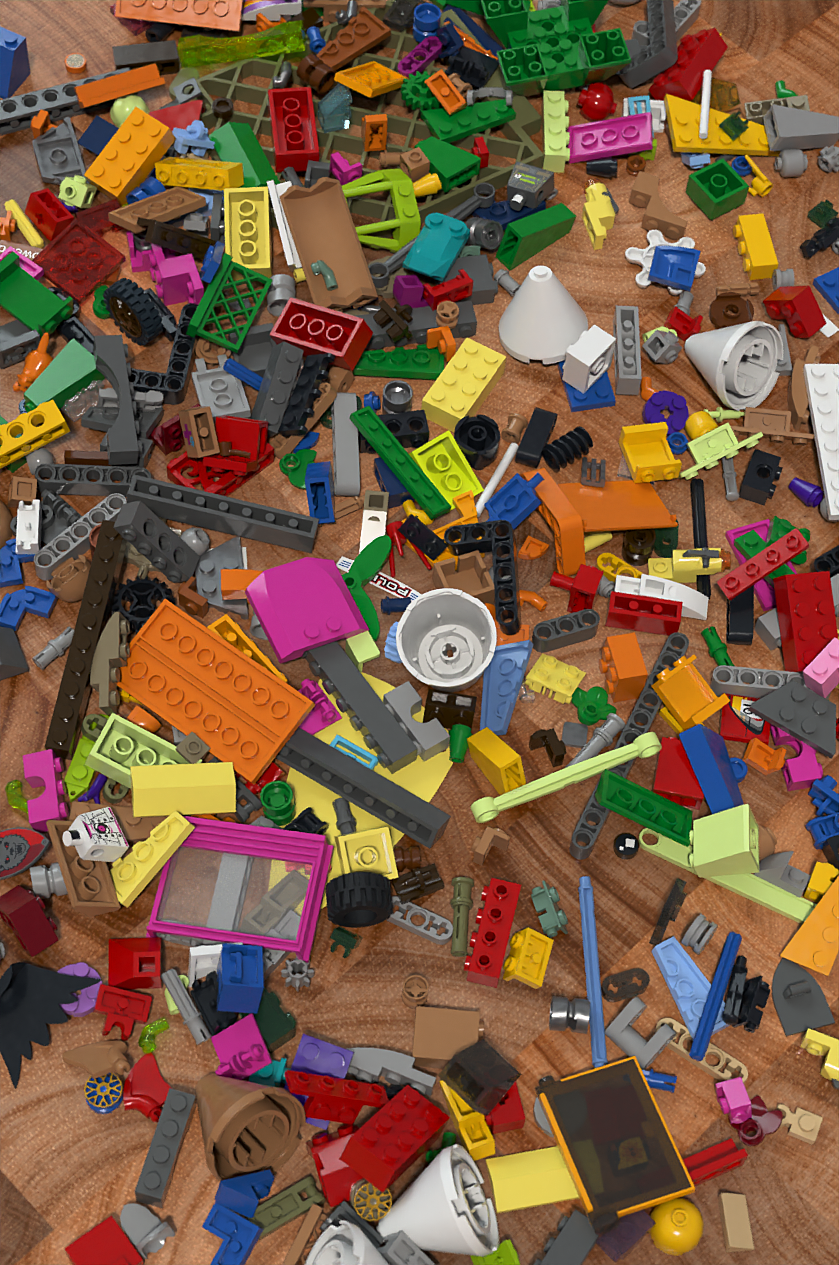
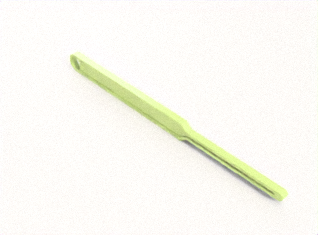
M645 828L640 832L638 841L643 850L697 875L695 869H692L690 866V853H693V846L689 845L686 847L649 828ZM648 833L653 834L658 842L655 845H647L643 842L642 836ZM751 873L703 877L802 925L817 906V904L802 897L799 898Z

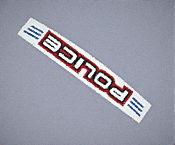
M342 556L336 566L348 573L354 560ZM378 572L369 582L399 598L410 597L411 602L422 595L382 572Z

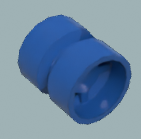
M423 3L414 10L413 37L420 43L429 36L439 38L436 30L440 28L441 11L436 5Z
M149 177L139 187L128 193L126 199L129 205L166 191V189L158 179Z

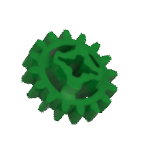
M416 71V76L409 74L408 79L404 78L401 85V99L406 100V106L412 105V110L418 107L420 112L424 108H427V110H431L432 107L439 108L440 102L424 82L435 73L428 75L427 71L424 74Z

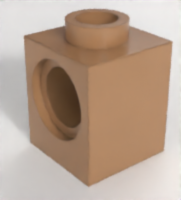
M417 147L400 155L399 168L414 183L429 173L430 161L422 150Z
M13 476L9 484L8 507L18 508L20 501H24V505H32V501L36 500L37 479Z

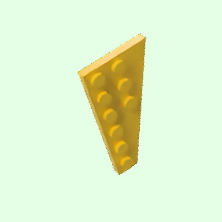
M668 94L664 97L674 152L779 156L781 152L770 151L764 125L711 108L709 109L708 137L701 139L699 137L701 105Z

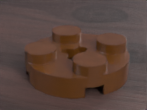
M735 292L719 294L712 301L709 309V318L715 325V329L751 322L754 316L752 303L748 299L747 301L741 298V294ZM728 310H732L733 313H737V314H735V315L728 314Z

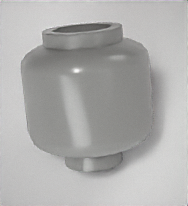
M784 149L780 152L779 157L775 158V169L779 170L782 177H799L803 174V171L807 170V155L803 154L800 149Z

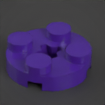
M671 391L655 392L644 404L642 415L645 424L666 422L668 426L666 437H668L672 433L679 432L684 428L689 417V411L683 396ZM667 409L671 415L666 419L660 411Z

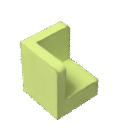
M369 631L346 639L345 652L360 672H362L364 662L380 656V651Z

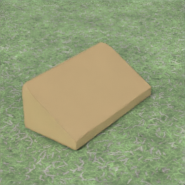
M720 1193L718 1203L726 1252L754 1250L745 1195Z

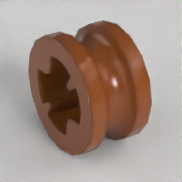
M639 155L630 156L627 159L626 172L631 176L637 177L639 171H645V159Z

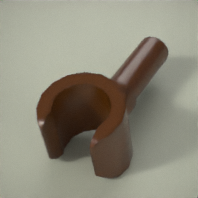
M230 441L218 443L219 454L222 456L237 455L245 458H250L251 456L249 452L231 449Z

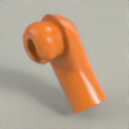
M650 377L642 378L640 384L641 398L647 401L655 392L659 391L652 388V379Z
M519 589L520 606L526 601L540 612L544 611L548 606V602L534 591Z

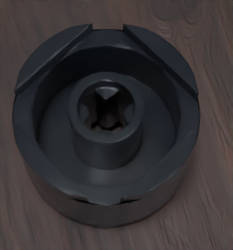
M477 414L476 417L469 418V416L462 418L456 424L454 431L456 443L470 467L475 470H483L486 466L490 465L496 459L499 450V427L493 419L485 415Z

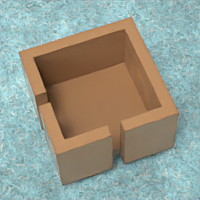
M479 550L458 556L457 573L455 574L456 561L454 557L434 563L432 579L437 589L452 588L462 590L479 599L484 605L485 603L494 604V583L489 572H486V566Z

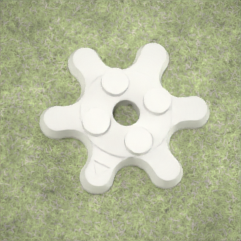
M650 230L647 233V240L650 245L646 249L630 247L625 252L628 262L639 264L642 267L643 271L636 275L637 285L640 288H646L654 282L647 279L656 246H679L693 249L695 246L694 240L690 237H683L676 243H669L664 240L663 234L659 230ZM701 262L697 264L695 278H699L705 273V266ZM661 284L662 286H667L670 294L674 296L679 295L683 291L679 288Z

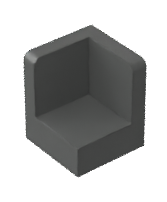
M309 160L305 176V188L312 187L322 177L330 178V163Z

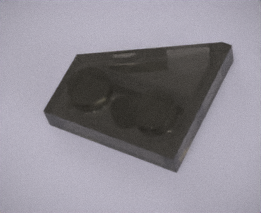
M395 0L383 17V23L390 28L402 32L413 26L415 8L420 4L428 2L423 0Z
M679 878L676 879L649 943L655 946L660 944L670 920L675 922L681 909L680 907H682L687 893L683 892L686 881Z

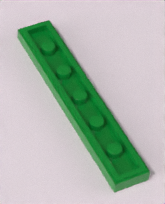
M367 406L351 413L349 419L432 520L449 512L452 506L372 408Z

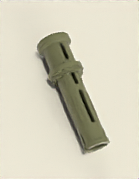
M456 877L451 882L454 891L450 905L454 913L450 954L455 957L467 956L469 910L473 907L471 892L475 882L471 878Z

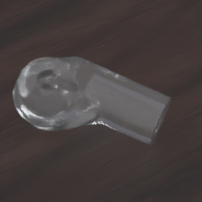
M524 675L518 698L523 704L534 703L535 691L526 690Z

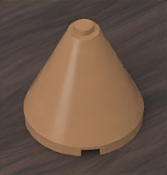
M213 1074L202 1077L198 1081L195 1094L206 1163L212 1175L220 1182L270 1170L272 1174H275L292 1157L301 1141L297 1135L300 1124L305 1126L306 1122L302 1104L289 1091L278 1087Z

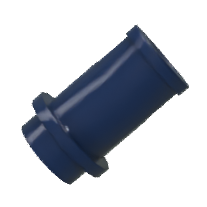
M386 596L385 599H381V612L386 613V615L405 612L411 603V598H389V596Z

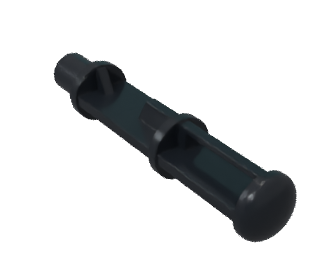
M744 956L737 957L736 965L732 969L722 1017L724 1023L728 1025H735L738 1022L748 972L746 967L747 958Z

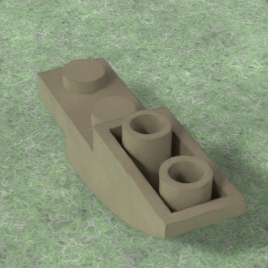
M114 612L100 636L90 674V685L99 693V708L107 715L117 714V705L120 704V696L117 691V682L120 681L118 667L127 666V658L130 656V648L127 643L130 624L120 612Z

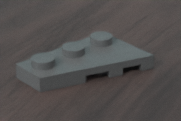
M89 407L81 418V426L107 432L114 425L119 415V408ZM136 408L134 421L138 420L139 435L137 436L146 439L150 436L163 417V408H155V412L142 411V408Z

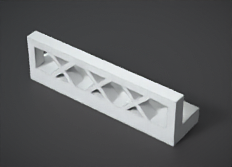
M273 180L267 181L287 264L291 272H293L295 269L302 268L279 198L292 186V183L288 181L275 185Z

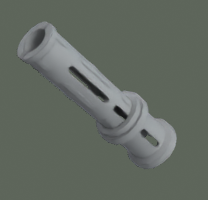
M609 713L604 724L594 730L591 740L565 768L597 756L602 748L610 746L617 733L624 730L626 726L624 721L616 714Z

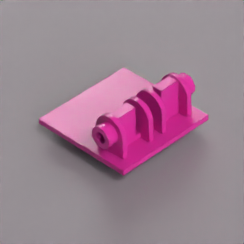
M305 679L301 683L302 689L298 690V692L313 701L315 706L299 728L314 735L342 719V716L316 681Z
M252 1013L211 1037L221 1063L216 1070V1075L244 1080L272 1063Z

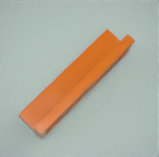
M154 63L74 87L80 108H85L165 84L164 77L160 78L157 65Z

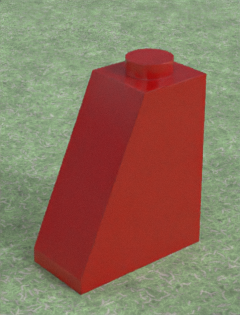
M195 100L148 112V115L169 127L171 131L174 128L187 130V126L191 125L194 120L202 121L200 118L201 114L205 112L206 104L203 100Z
M662 737L660 742L662 748L657 756L652 792L683 807L700 810L704 794L681 740L675 737Z

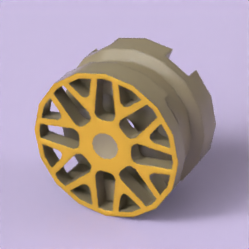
M362 1178L351 1189L350 1203L361 1218L368 1221H377L389 1212L392 1205V1196L389 1189L382 1193L366 1179Z

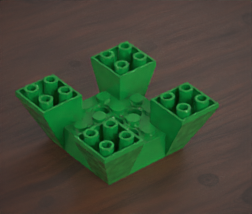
M480 0L488 25L506 48L505 50L496 51L506 87L518 95H536L543 93V90L557 91L603 82L629 65L631 57L621 28L593 33L592 26L609 0H560L561 6L532 12L527 11L524 0Z

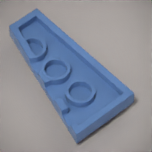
M530 640L496 646L493 658L484 671L480 731L488 727L497 736L507 733L534 645Z

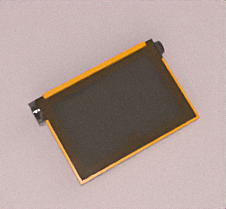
M635 1056L555 1081L553 1076H546L539 1080V1087H535V1093L589 1222L596 1234H607L617 1229L621 1224L619 1217L695 1192V1186Z

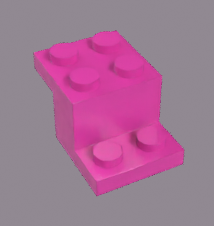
M151 244V254H148L150 266L153 268H149L151 280L157 283L155 285L157 296L162 298L165 306L186 301L188 304L194 303L199 305L204 295V287L192 253L165 259L162 248Z

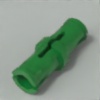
M711 626V632H709L708 628L704 629L701 635L709 647L710 657L715 659L718 666H735L727 653L728 648L725 643H722L716 628Z

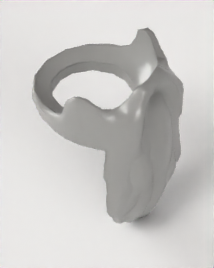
M135 1203L123 1206L120 1215L121 1227L128 1235L130 1241L136 1246L137 1251L145 1259H148V1252L156 1253L164 1246L166 1237L175 1236L171 1226L167 1222L161 1223L159 1218L154 1216L146 1207Z

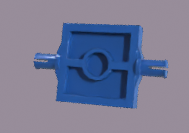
M537 472L534 477L527 481L517 473L484 504L490 517L486 522L506 520L510 522L514 530L542 503L535 492V488L545 480L542 475Z

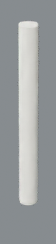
M710 70L703 72L699 137L701 139L708 137L712 72Z
M516 443L510 444L475 505L477 517H480L485 508L484 504L491 498L519 447Z

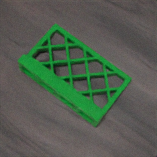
M224 253L220 265L189 323L186 334L193 338L198 335L238 353L272 283V279L233 262V257ZM235 270L242 273L244 279L234 281L231 276L232 271ZM259 281L265 284L263 289L254 291L251 282ZM247 284L250 292L240 295L236 286ZM232 288L235 297L225 299L222 291ZM252 297L256 305L245 308L242 300ZM238 301L241 310L231 313L228 303ZM223 305L227 314L216 317L213 310L214 307ZM244 315L247 323L237 326L233 317ZM229 319L233 328L222 330L219 321ZM215 323L218 332L209 333L203 329L205 325ZM235 332L238 338L236 345L227 341L225 335Z

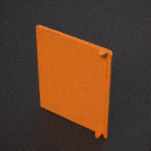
M633 480L606 481L604 487L582 485L581 483L557 484L580 514L583 532L673 528L678 526L676 515H670L650 482L634 483Z

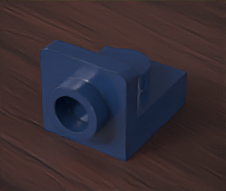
M451 22L436 30L440 42L446 47L444 51L438 54L440 59L446 56L449 58L450 56L457 55L459 53L458 49L464 45Z

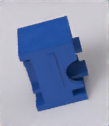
M223 943L217 966V1011L257 1014L264 988L262 946Z

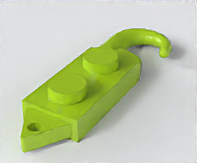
M100 714V716L107 720L110 718L108 715ZM93 722L89 726V730L93 731L97 724ZM84 735L78 743L64 779L70 802H73L90 789L96 774V770L85 765L96 742L86 738Z

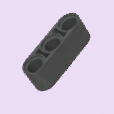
M584 609L538 623L534 627L531 641L534 644L533 649L537 652L545 653L594 638L600 621L599 614L592 609Z

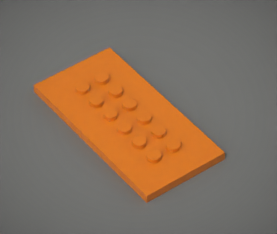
M167 599L162 601L129 643L130 656L127 658V666L118 667L120 681L117 682V686L185 736H188L191 732L195 733L210 747V754L221 762H232L233 770L253 785H255L315 706L313 701Z

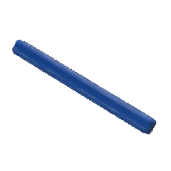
M730 932L726 938L689 1053L690 1058L696 1061H702L705 1057L741 944L742 937L735 932Z

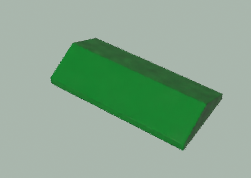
M228 122L209 135V140L215 143L214 149L220 161L242 163L244 185L238 188L268 187L267 181L271 180L274 181L275 185L281 184L249 123Z
M607 769L603 771L595 793V798L599 805L686 847L690 845L691 810Z

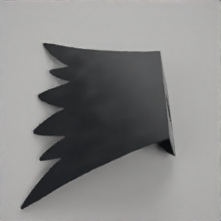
M25 962L11 964L1 976L0 1053L15 1089L20 1075L21 1054L28 1060H31L32 1057L29 1041L49 1046L50 1039L46 1023L63 1024L68 1022V1018L59 1004L77 1002L78 999L71 995V992L93 986L102 981V979L61 974Z

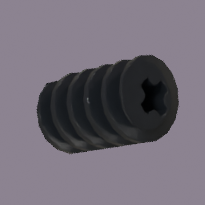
M577 426L573 431H569L551 444H547L542 450V454L547 465L557 473L560 471V467H567V462L572 464L575 459L579 460L582 454L587 455L589 448L593 447V441L583 427Z

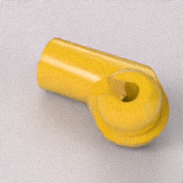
M407 500L402 504L407 517L410 514L413 516L417 515L423 524L430 525L433 523L434 519L431 520L424 510L416 509L412 500Z

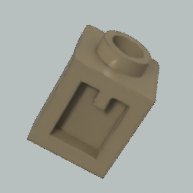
M191 732L177 745L175 750L189 764H196L200 759L203 760L206 757L210 747L195 733Z

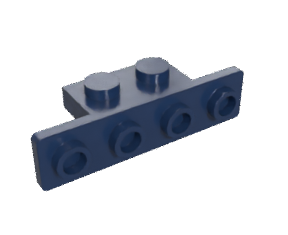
M448 4L443 10L445 12L452 9L485 50H491L494 56L497 57L496 51L504 50L461 8ZM447 17V18L443 21L444 23L447 22V21H449L450 23L452 22V24H453L455 27H457V28L460 29L462 32H464V31H463L458 25H456L449 17Z

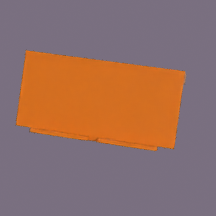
M116 0L115 17L240 32L243 0Z

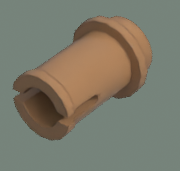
M387 150L379 153V165H383L384 168H387V165H400V155L406 152H387Z

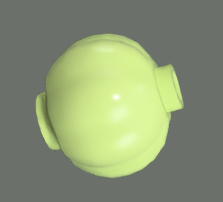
M131 94L115 100L111 107L110 118L116 127H121L135 107H138L147 114L150 112L141 97Z

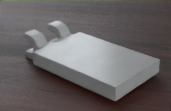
M226 354L218 355V368L210 370L206 369L204 358L195 359L197 370L191 373L192 382L200 406H210L213 422L216 423V417L223 415L241 418L251 417L241 380L223 369L224 363L228 360Z

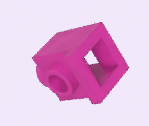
M741 1077L715 1084L717 1102L720 1103L723 1114L728 1113L731 1123H742L752 1118L751 1102Z

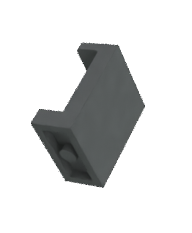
M273 323L250 327L238 353L232 351L233 360L261 377L264 376L272 348L277 345L269 335L274 327ZM235 332L230 333L229 342L236 345L238 338ZM241 380L243 387L250 386Z

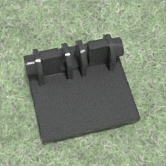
M48 489L42 492L41 497L43 499L40 504L51 507L54 514V523L49 528L41 531V541L45 545L82 517L58 494ZM42 513V519L45 520L47 516Z

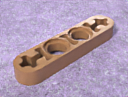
M327 382L321 383L318 389L322 394L320 398L314 400L311 408L314 410V415L307 418L305 423L308 431L337 396V391ZM278 433L270 443L274 448V455L278 459H282L284 455L293 451L305 435L282 436Z

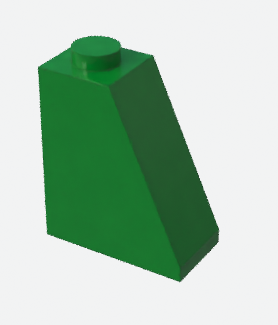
M433 136L415 145V148L419 147L430 161L429 173L437 174L442 190L445 193L479 174L481 159L474 154Z

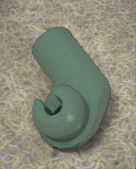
M317 260V262L311 264L313 274L322 273L327 290L332 291L338 287L334 272L324 261Z

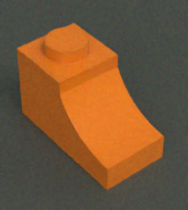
M386 114L365 115V117H362L361 135L365 152L386 150L388 121Z

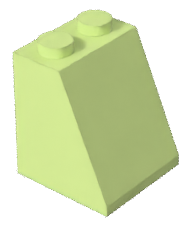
M749 804L737 806L693 821V830H690L689 834L690 843L693 845V853H690V866L692 869H695L699 877L760 872L759 826Z

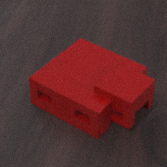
M112 1215L64 1248L67 1257L73 1265H144L142 1258Z

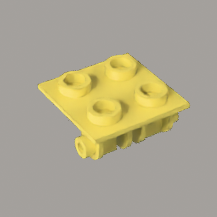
M542 653L526 676L525 685L529 686L528 689L538 693L542 691V695H545L547 690L550 689L548 698L551 699L554 692H556L554 700L562 704H570L572 695L585 677L586 672L579 670L575 666L565 664L553 656Z

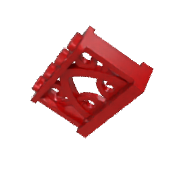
M267 443L265 452L258 454L256 469L247 472L246 475L232 474L233 470L228 473L207 472V466H203V457H188L186 450L181 456L173 458L168 463L167 478L176 485L196 489L193 485L200 483L203 491L228 497L274 462V448ZM191 467L193 470L187 472V475L197 476L199 474V477L186 479L181 474ZM214 477H220V479L214 482Z

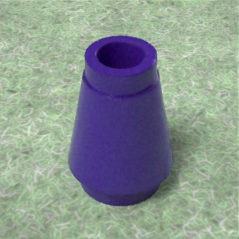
M797 477L789 484V489L808 507H817L824 497L821 487Z

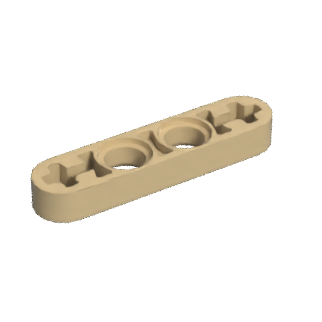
M664 1018L658 1022L655 1033L665 1024L676 1032L675 1037L666 1046L667 1048L720 1082L731 1080L732 1073L737 1070L740 1072L739 1077L742 1078L745 1084L748 1070L741 1062L710 1042L705 1057L709 1054L716 1055L720 1061L718 1066L708 1065L705 1057L702 1061L691 1059L690 1052L686 1051L683 1047L685 1040L693 1041L688 1028L671 1018ZM679 1033H681L682 1036L680 1037L678 1044H676V1037H678ZM726 1062L728 1065L724 1072L721 1073L720 1070Z

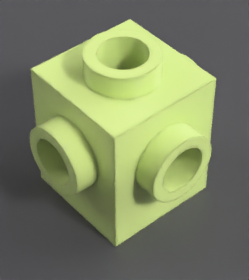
M80 175L65 177L60 184V194L58 197L65 200V204L68 206L90 208L97 187L87 183V179Z

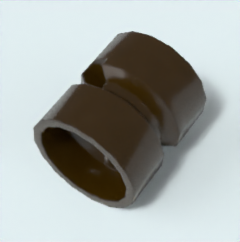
M653 529L626 531L622 546L624 561L633 566H642L648 563V558L652 556L656 541V533Z

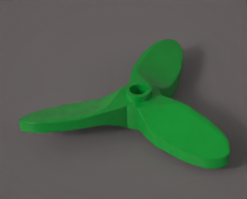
M388 535L379 536L370 542L355 558L349 572L341 575L374 641H377L380 636V624L376 610L363 587L378 574L390 555L392 542Z

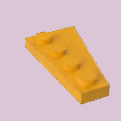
M839 876L779 956L827 977L839 951Z

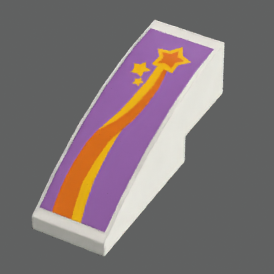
M243 0L241 20H256V15L261 13L269 21H280V15H298L301 13L302 0Z

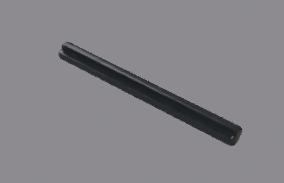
M694 478L690 484L694 549L708 548L704 481ZM697 575V591L709 599L711 597L710 575Z

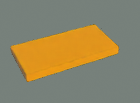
M372 61L337 72L334 80L372 98L401 88L404 78L408 79V77Z

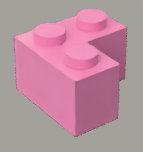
M834 638L803 670L805 686L823 698H826L839 684V640L837 638Z

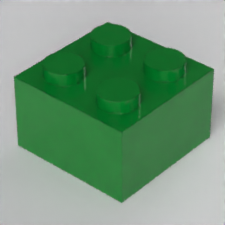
M722 158L689 175L685 193L710 220H713L744 204L749 185Z

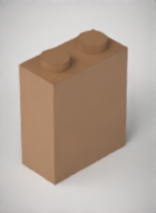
M416 1006L412 1057L415 1058L414 1066L475 1071L476 1063L482 1062L483 1047L478 1046V1037H483L484 1021H479L480 1012Z

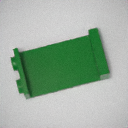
M13 251L0 261V306L31 331L36 329L40 338H42L45 332L53 333L60 322L70 318L73 313V298L71 296L64 301L20 267L19 256Z

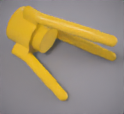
M745 155V159L752 167V172L756 175L751 182L753 187H749L748 192L754 197L757 194L765 197L772 190L773 184L763 175L748 155Z

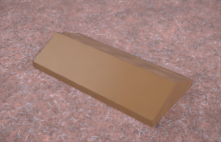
M48 820L46 825L72 908L89 917L119 910L120 904L106 861L83 860L80 858L75 846L64 845L63 833L68 831L74 821Z

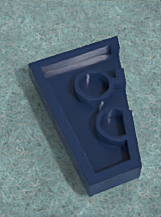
M494 200L493 205L490 207H478L471 215L497 221L505 230L509 223L545 210L546 202L543 201L534 209L523 206L521 210L517 211L511 208L509 200L497 203Z

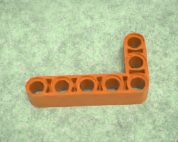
M545 468L521 473V476L527 481L534 477L537 472L545 479L535 488L536 495L542 502L537 509L554 531L558 572L566 576L576 575L580 565H586L583 523L580 514Z

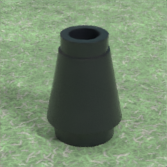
M609 157L587 161V174L611 179L612 176H617V159Z

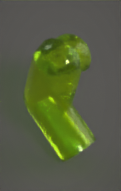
M19 780L8 782L5 792L9 805L28 814V800L23 798L21 793L22 783Z

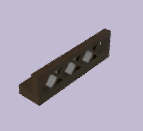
M140 217L137 220V224L148 227L145 242L184 255L192 253L193 258L202 261L209 246L214 247L216 243L215 240L156 220Z

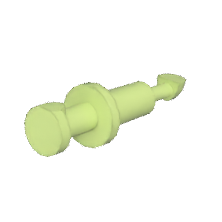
M717 407L716 411L703 410L708 412L712 418H716L717 422H722L723 419H739L741 416H744V412L723 410L722 407Z

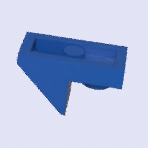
M270 1170L222 1180L214 1199L219 1205L248 1218H253L258 1200L269 1195L274 1176Z

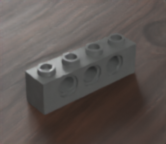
M142 501L123 504L113 528L121 534L122 538L130 542L140 554H143L154 567L167 576L169 581L173 583L188 581L194 574L200 556Z

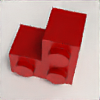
M809 285L779 287L763 300L771 320L786 319L790 331L795 338H810L827 324Z

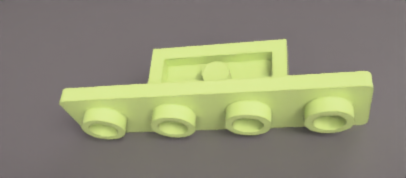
M725 423L686 443L696 465L680 472L678 479L685 477L688 480L698 475V469L705 466L707 470L719 464L717 461L719 458L725 456L726 459H729L739 454L737 449L746 446L748 449L758 444V438L763 436L762 432L738 442L729 423Z

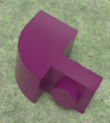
M416 275L395 276L393 296L397 303L401 306L409 304L412 308L429 306L422 296L424 286Z

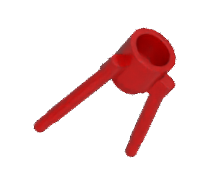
M402 521L392 522L385 528L392 542V549L389 555L391 577H395L393 545L397 547L399 555L403 556L402 544L407 541L406 537L398 531L399 527L403 524ZM410 541L426 568L431 570L432 567L424 553Z

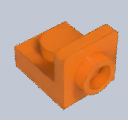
M7 210L6 218L0 217V240L11 241L12 232H16L17 220L13 219L12 211Z
M449 326L427 330V348L438 347L440 354L443 353L446 362H449L456 353V342Z

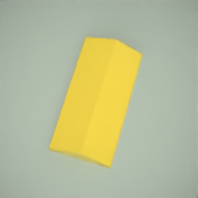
M232 762L130 766L133 818L170 816L175 811L181 815L236 812V782Z
M592 1141L572 1143L593 1195L603 1194L600 1165ZM558 1146L485 1160L497 1214L579 1199Z

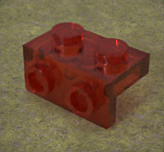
M117 199L75 214L85 240L91 237L92 240L103 237L105 232L112 230L114 233L124 229V227L109 221L108 213L120 208Z

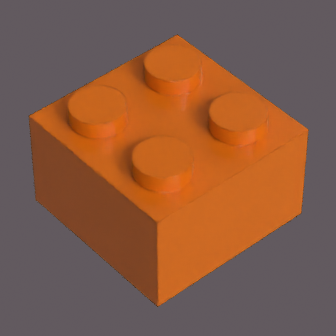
M635 632L606 637L605 646L601 649L602 658L599 659V669L606 677L605 689L607 694H611L613 703L638 699L645 687L648 673Z

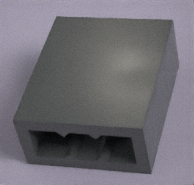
M487 255L457 258L443 282L456 278L459 275L458 270L464 269L473 280V289L471 296L454 303L472 301L473 305L493 303L494 294L498 293L497 281L492 278L493 265L488 263ZM435 279L436 285L443 283Z

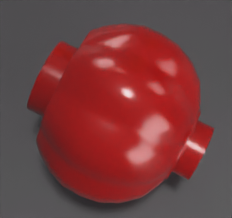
M593 83L588 86L587 90L582 89L577 101V105L581 106L580 114L583 118L594 122L604 120L609 114L614 115L617 107L611 88L603 83Z

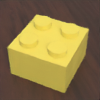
M388 826L334 836L342 875L353 872H372L381 874L388 879L398 878Z

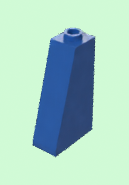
M698 724L680 733L681 742L711 813L716 814L744 805L723 737L702 724Z

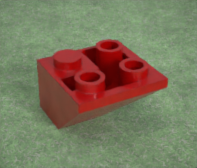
M161 937L109 939L108 986L123 990L162 988Z

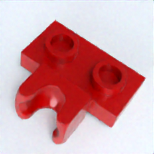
M100 984L93 1012L106 1015L101 1034L107 1036L111 1028L117 1026L121 1029V1040L127 1041L131 1034L133 1022L144 1025L147 1022L152 996Z

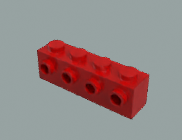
M491 878L490 885H484L481 901H485L484 909H478L475 924H479L478 933L472 932L469 947L474 949L472 956H466L463 969L468 971L466 981L497 988L520 894V884Z

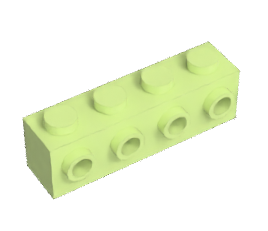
M543 90L541 128L544 159L542 169L564 173L565 161L570 159V148H566V145H569V132H566V129L569 127V116H565V113H568V100H565L564 91Z

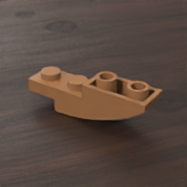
M813 345L810 346L805 361L796 359L788 385V411H791V422L794 430L799 431L802 423H807L810 411L807 410L809 402L803 368L805 364H819L821 359L817 357L819 347Z

